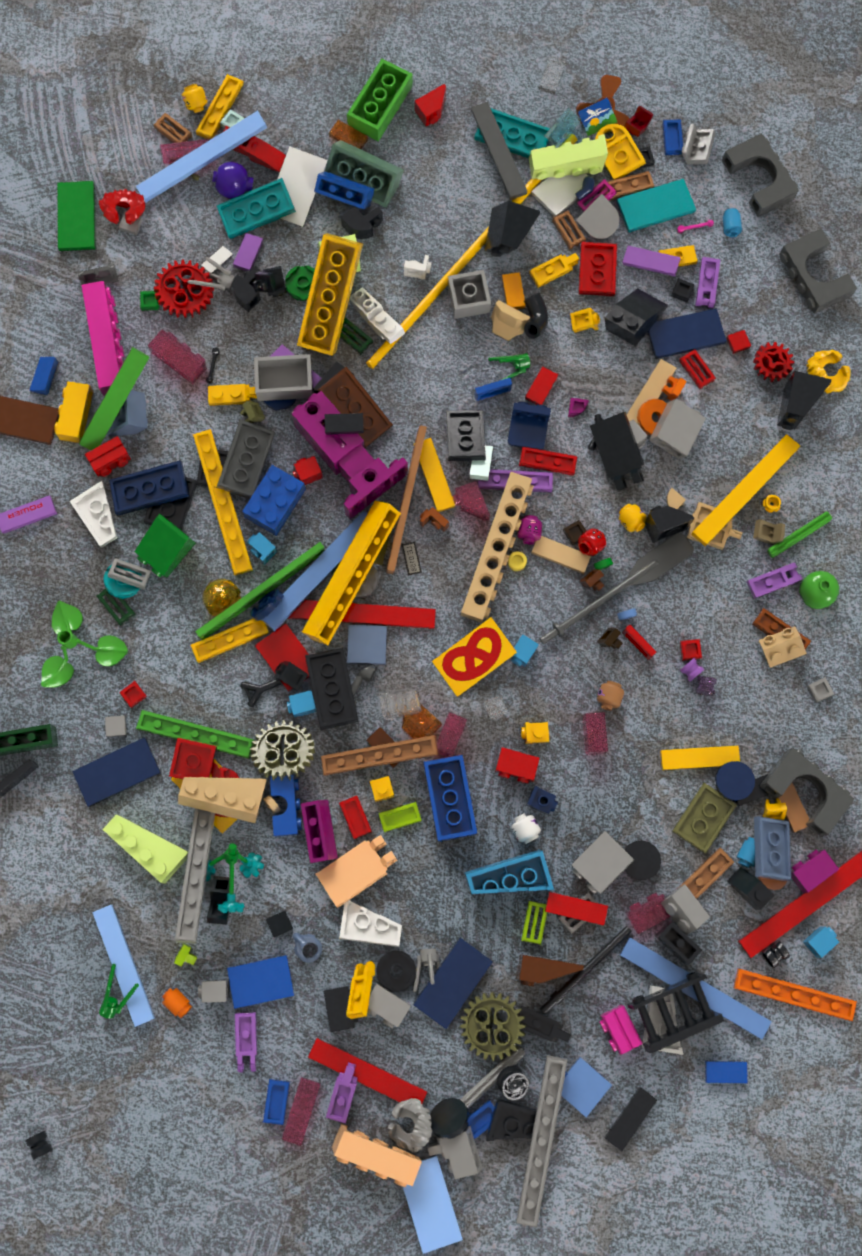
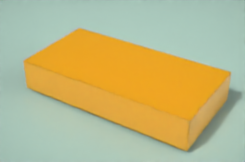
M520 272L503 274L502 282L506 304L514 309L526 308Z

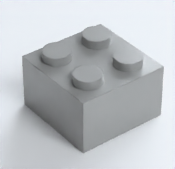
M484 270L448 276V291L454 319L490 313L491 300Z

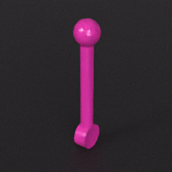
M708 220L705 223L690 225L686 227L680 225L677 228V232L683 233L684 230L704 226L712 227L714 225V221Z

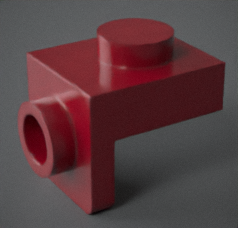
M639 106L635 114L625 123L624 127L630 134L639 137L648 128L654 115L644 107Z

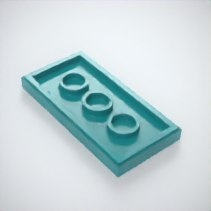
M491 108L511 153L529 159L531 150L547 147L553 129ZM477 128L474 140L485 143L479 128Z
M283 178L216 205L229 239L296 212Z
M684 178L618 198L616 201L628 233L696 211Z

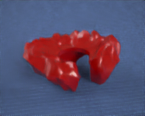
M127 189L105 193L103 199L99 200V206L104 213L103 216L114 224L119 222L116 206L129 208L125 213V220L129 225L139 219L146 207L143 195L137 194L135 191H127Z

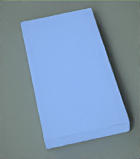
M437 1155L421 1160L422 1163L413 1186L406 1185V1187H403L423 1254L463 1240Z

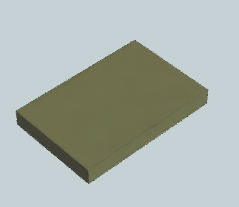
M703 783L672 832L706 854L737 804L724 798L718 791Z

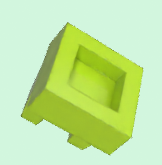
M183 943L174 960L175 964L182 967L185 961L194 965L197 956L189 952L191 949L190 945Z

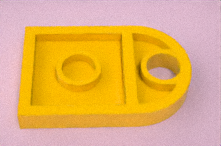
M609 124L598 131L595 140L599 139L598 135H603L606 132L613 133L612 138L606 139L608 156L604 164L613 180L620 179L646 164L645 159L625 127L619 124Z

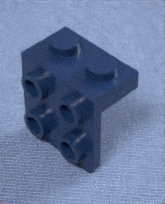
M514 402L508 445L543 450L551 408H547L545 405L534 406L526 402Z

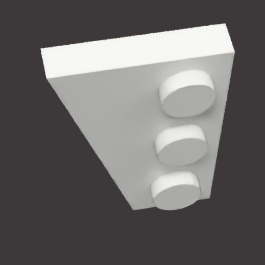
M102 481L70 501L101 548L117 539Z
M349 900L344 903L339 939L399 947L402 925Z

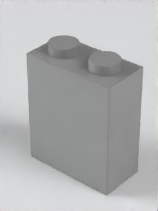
M674 399L667 403L649 441L677 459L688 456L706 418L699 411L686 406L684 401Z
M604 831L572 864L574 867L572 872L580 880L584 877L589 882L586 886L594 894L597 891L602 894L634 859Z

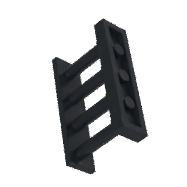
M697 971L686 975L687 979L645 997L643 995L634 997L632 999L633 1002L627 1004L629 1009H638L649 1036L647 1038L648 1041L643 1043L646 1052L652 1054L724 1022L721 1013L710 1009L700 985V981L707 978L706 974H701ZM692 985L703 1011L702 1017L697 1020L692 1017L681 990ZM672 993L675 994L685 1019L684 1025L679 1028L674 1026L663 998ZM654 1001L658 1005L667 1028L666 1033L661 1036L656 1034L645 1006Z

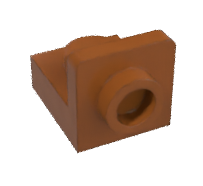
M434 507L430 510L426 509L420 515V525L422 527L431 520V524L437 530L441 529L445 532L449 528V521Z

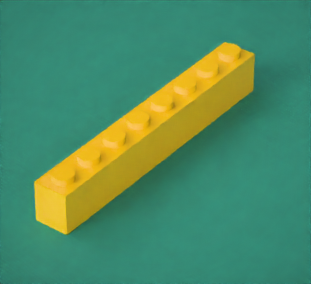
M374 501L302 630V633L312 640L329 645L401 514L391 504Z

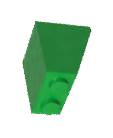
M159 514L134 552L139 555L137 559L144 565L148 563L153 567L151 571L158 577L163 575L168 578L196 542L171 521Z

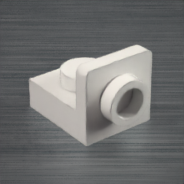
M425 255L423 264L414 260H405L404 276L425 280L426 273H430L432 262H429V255Z

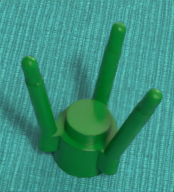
M527 353L488 358L489 361H499L500 363L513 362L514 368L518 369V371L501 380L512 379L519 374L526 373V368L531 366Z
M112 964L105 996L99 1010V1014L108 1019L114 1018L115 1013H121L122 1008L139 986L136 983L119 1005L116 998L109 997L116 964Z

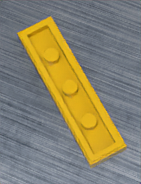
M228 74L226 75L196 130V135L208 140L216 136L221 127L220 122L229 112L244 85L243 80Z
M425 439L419 463L435 508L438 512L454 508L455 503L432 439Z
M250 619L193 643L190 646L197 662L201 663L267 635L269 631L262 620L255 621Z
M739 746L660 751L662 770L721 767L731 761L740 762Z

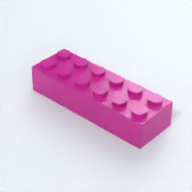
M99 281L81 286L98 386L105 397L123 364L122 357H125L123 346L120 345L119 341L122 340L120 329L117 328L116 324L119 323L117 312L114 311L116 306L115 298L111 294L110 287H106L104 281Z

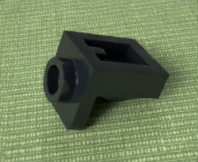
M281 266L263 269V272L274 273L277 287L275 292H268V295L279 297L286 293Z
M284 661L275 669L276 674L274 677L298 691L308 674L291 662Z

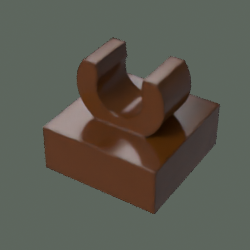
M593 569L579 582L583 587H592L594 591H600L604 587V584L600 581L604 574L600 569Z

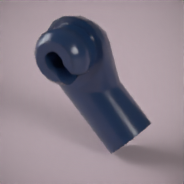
M586 176L583 180L582 189L575 193L579 201L593 192L595 180L592 176Z

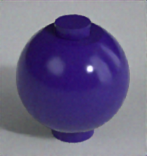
M225 162L218 167L217 171L213 172L212 182H215L216 190L225 198L233 199L244 194L246 191H252L254 178L248 177L247 170L239 163Z

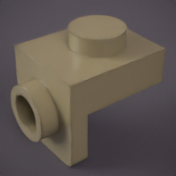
M762 519L756 520L754 539L770 545L783 542L785 524L775 525Z

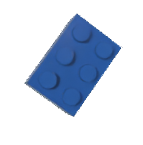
M271 465L242 511L244 518L277 536L306 491L305 484Z

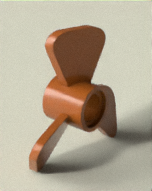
M604 75L600 79L602 97L596 103L608 98L617 119L615 124L624 127L629 117L614 109L615 101L612 98L621 84V79L618 76ZM582 102L576 106L577 119L580 124L583 123L578 112L595 103Z

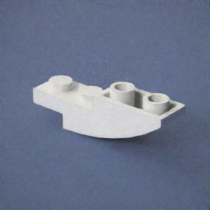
M363 287L350 296L349 301L382 339H386L392 344L405 334L404 329L383 310L382 305Z

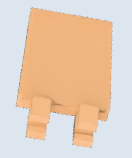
M381 835L373 839L371 843L369 840L367 842L363 841L316 873V876L337 908L387 875V868L398 861L392 851L382 858L377 854V851L387 845Z

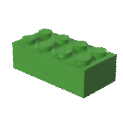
M381 59L347 113L348 126L379 142L413 87V74Z

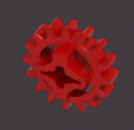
M767 342L765 347L760 346L759 351H756L753 363L756 364L754 370H759L758 376L764 375L763 380H766L768 377L770 382H773L775 378L779 382L782 377L786 378L788 373L792 371L793 368L791 366H793L794 361L791 359L793 354H788L789 348L783 349L784 344L777 346V343L774 342L771 346Z

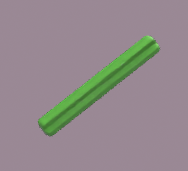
M824 512L784 538L783 542L776 543L770 547L767 553L771 558L776 557L830 522L832 516L829 512Z

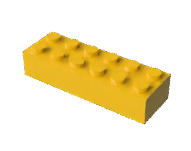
M328 233L323 235L297 346L331 356L336 353L363 246L362 243Z

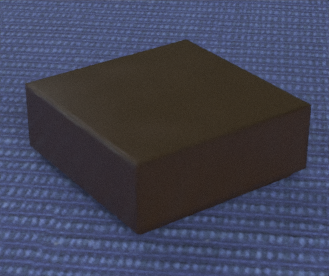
M578 520L565 527L563 532L572 546L578 543L579 537L586 532V529L581 521Z

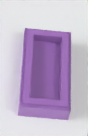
M246 233L233 266L244 271L252 270L264 242L263 238Z

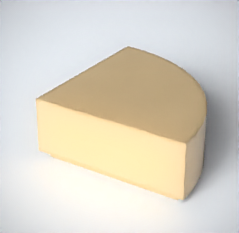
M671 488L667 495V505L679 509L686 499Z

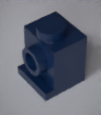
M535 786L526 806L548 815L550 811H555L558 801L555 800L556 795ZM545 797L547 804H542L540 799Z

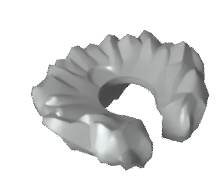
M415 1098L398 1103L392 1111L394 1118L409 1117L413 1120L415 1126L412 1133H406L399 1124H389L388 1134L390 1139L394 1140L397 1146L405 1151L418 1152L422 1150V1147L429 1142V1138L432 1136L430 1110L423 1107L421 1101Z

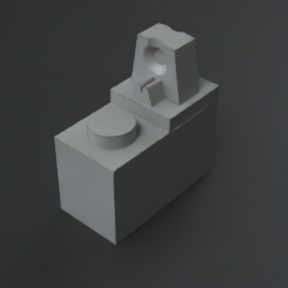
M470 1126L466 1127L455 1138L442 1139L438 1137L436 1143H432L427 1147L430 1156L441 1154L445 1159H449L448 1167L455 1179L478 1174L483 1168Z

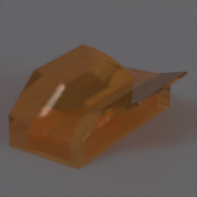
M415 698L400 711L403 717L402 729L413 739L432 736L442 726V723Z

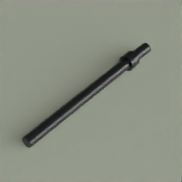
M628 926L623 928L584 966L583 970L578 971L558 992H553L550 995L551 998L540 1008L541 1012L546 1015L556 1004L559 1005L564 1000L563 997L632 932Z

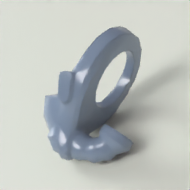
M293 934L295 954L304 962L311 963L316 961L322 953L320 941L312 934ZM312 942L316 944L318 950L314 957L307 958L303 955L302 950L307 943Z

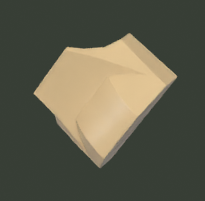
M498 300L491 315L492 333L510 341L515 336L525 332L524 326L530 320V317Z

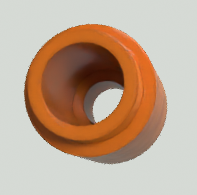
M170 988L162 996L164 999L162 1004L175 1017L178 1016L181 1019L192 1008L189 1004L190 1001L177 988L174 990Z

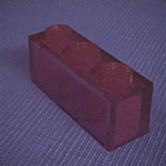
M161 330L148 344V348L154 356L192 385L207 369L205 359L197 353L195 355L191 352V348L184 342L182 344L178 342L175 335L171 332L166 333L164 330Z

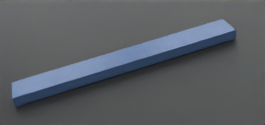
M365 511L283 593L284 597L280 604L268 616L262 619L274 632L340 564L367 515Z
M630 937L620 953V956L669 985L687 979L686 975L690 974ZM700 981L711 1010L721 1013L724 1018L759 1039L764 1038L772 1021L706 982ZM692 985L681 989L684 994L699 1002Z

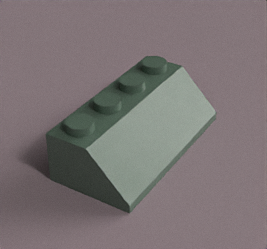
M340 140L332 145L325 171L374 188L372 201L386 208L399 186L404 169Z

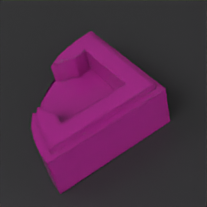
M570 398L568 417L582 414L587 408L589 400Z

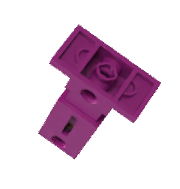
M322 391L312 394L306 403L298 405L294 408L293 413H291L295 428L337 476L340 473L349 483L352 494L345 499L344 509L345 515L350 520L408 475V462L403 457L400 460H394L389 465V468H387L379 457L374 460L366 451L364 440L359 434L326 435L325 414L341 413Z

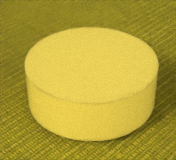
M519 551L511 553L508 559L510 569L513 571L523 570L527 564L525 554Z

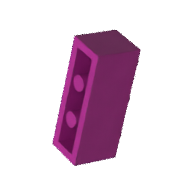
M328 800L301 803L310 863L338 859Z

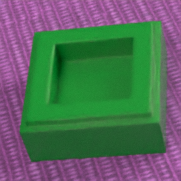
M140 291L141 311L160 310L159 299L155 298L156 292Z

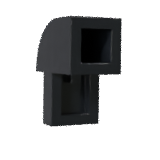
M353 207L341 216L343 228L350 235L355 234L357 239L372 237L373 227H378L383 221V211L379 207H376L365 216L356 207Z
M256 266L252 270H248L244 278L237 274L233 280V291L236 301L248 313L261 301L260 294L257 290H254L253 282L256 281L254 274L261 271Z
M213 877L207 923L223 925L228 923L231 912L229 910L227 913L220 912L218 905L227 901L229 877Z

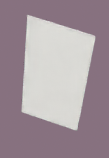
M222 246L210 259L221 265L232 253ZM208 261L201 265L210 273L217 269Z

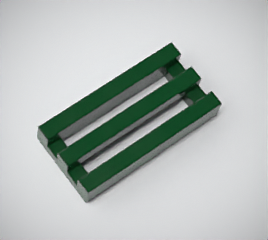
M346 317L344 318L342 331L361 347L342 332L340 338L362 355L363 351L368 348V345L373 343V339ZM346 324L355 333L362 337L366 342L364 343L363 341H361L356 335H354L346 327H344V325Z
M106 589L97 595V598L120 626L123 625V622L128 621L131 616L136 615L124 599L118 598L129 612L125 614ZM104 595L107 596V598L123 616L121 619H119V617L103 599Z

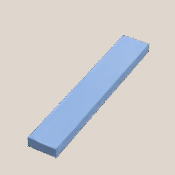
M113 904L92 912L111 964H116L115 975L123 997L125 998L136 983L139 985L126 1003L134 1026L136 1027L155 1019Z

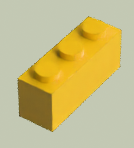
M67 381V386L64 387L62 393L63 403L59 406L58 410L59 421L55 423L54 431L60 440L80 442L85 432L94 393L90 385Z

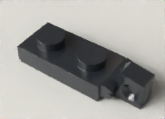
M521 1005L522 1010L518 1014L519 1016H525L521 1020L522 1024L527 1025V1027L523 1028L524 1030L550 1042H557L558 1038L569 1042L571 1034L562 1030V1024Z

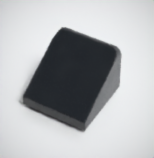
M286 911L266 919L274 938L293 929Z

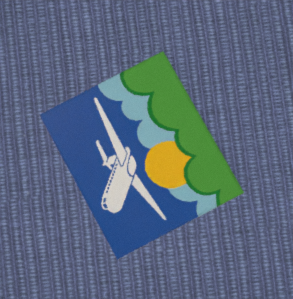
M608 98L578 112L588 136L598 132L606 125L617 123Z

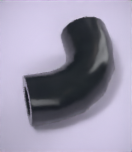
M540 292L524 300L530 314V321L525 324L524 331L532 339L538 338L543 334L548 326L547 307Z

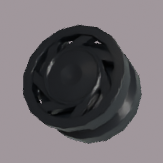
M508 1066L502 1069L497 1077L498 1088L507 1099L518 1100L529 1089L528 1078L516 1066Z

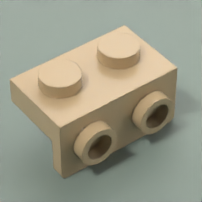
M796 627L786 628L779 633L768 635L759 640L770 668L807 654Z

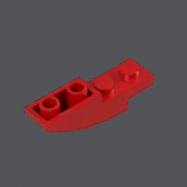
M226 126L223 132L229 129L230 127ZM256 136L232 149L249 157L251 161L280 173L286 157L284 153Z

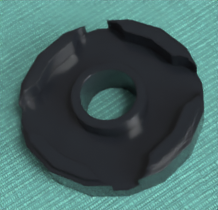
M394 950L386 953L377 964L376 974L378 981L384 988L390 991L399 992L407 989L416 977L414 960L403 951ZM394 965H399L402 968V974L398 977L392 976L390 972L391 967Z

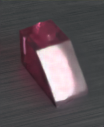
M476 481L455 488L453 500L456 506H460L461 511L484 521L489 520L490 513Z

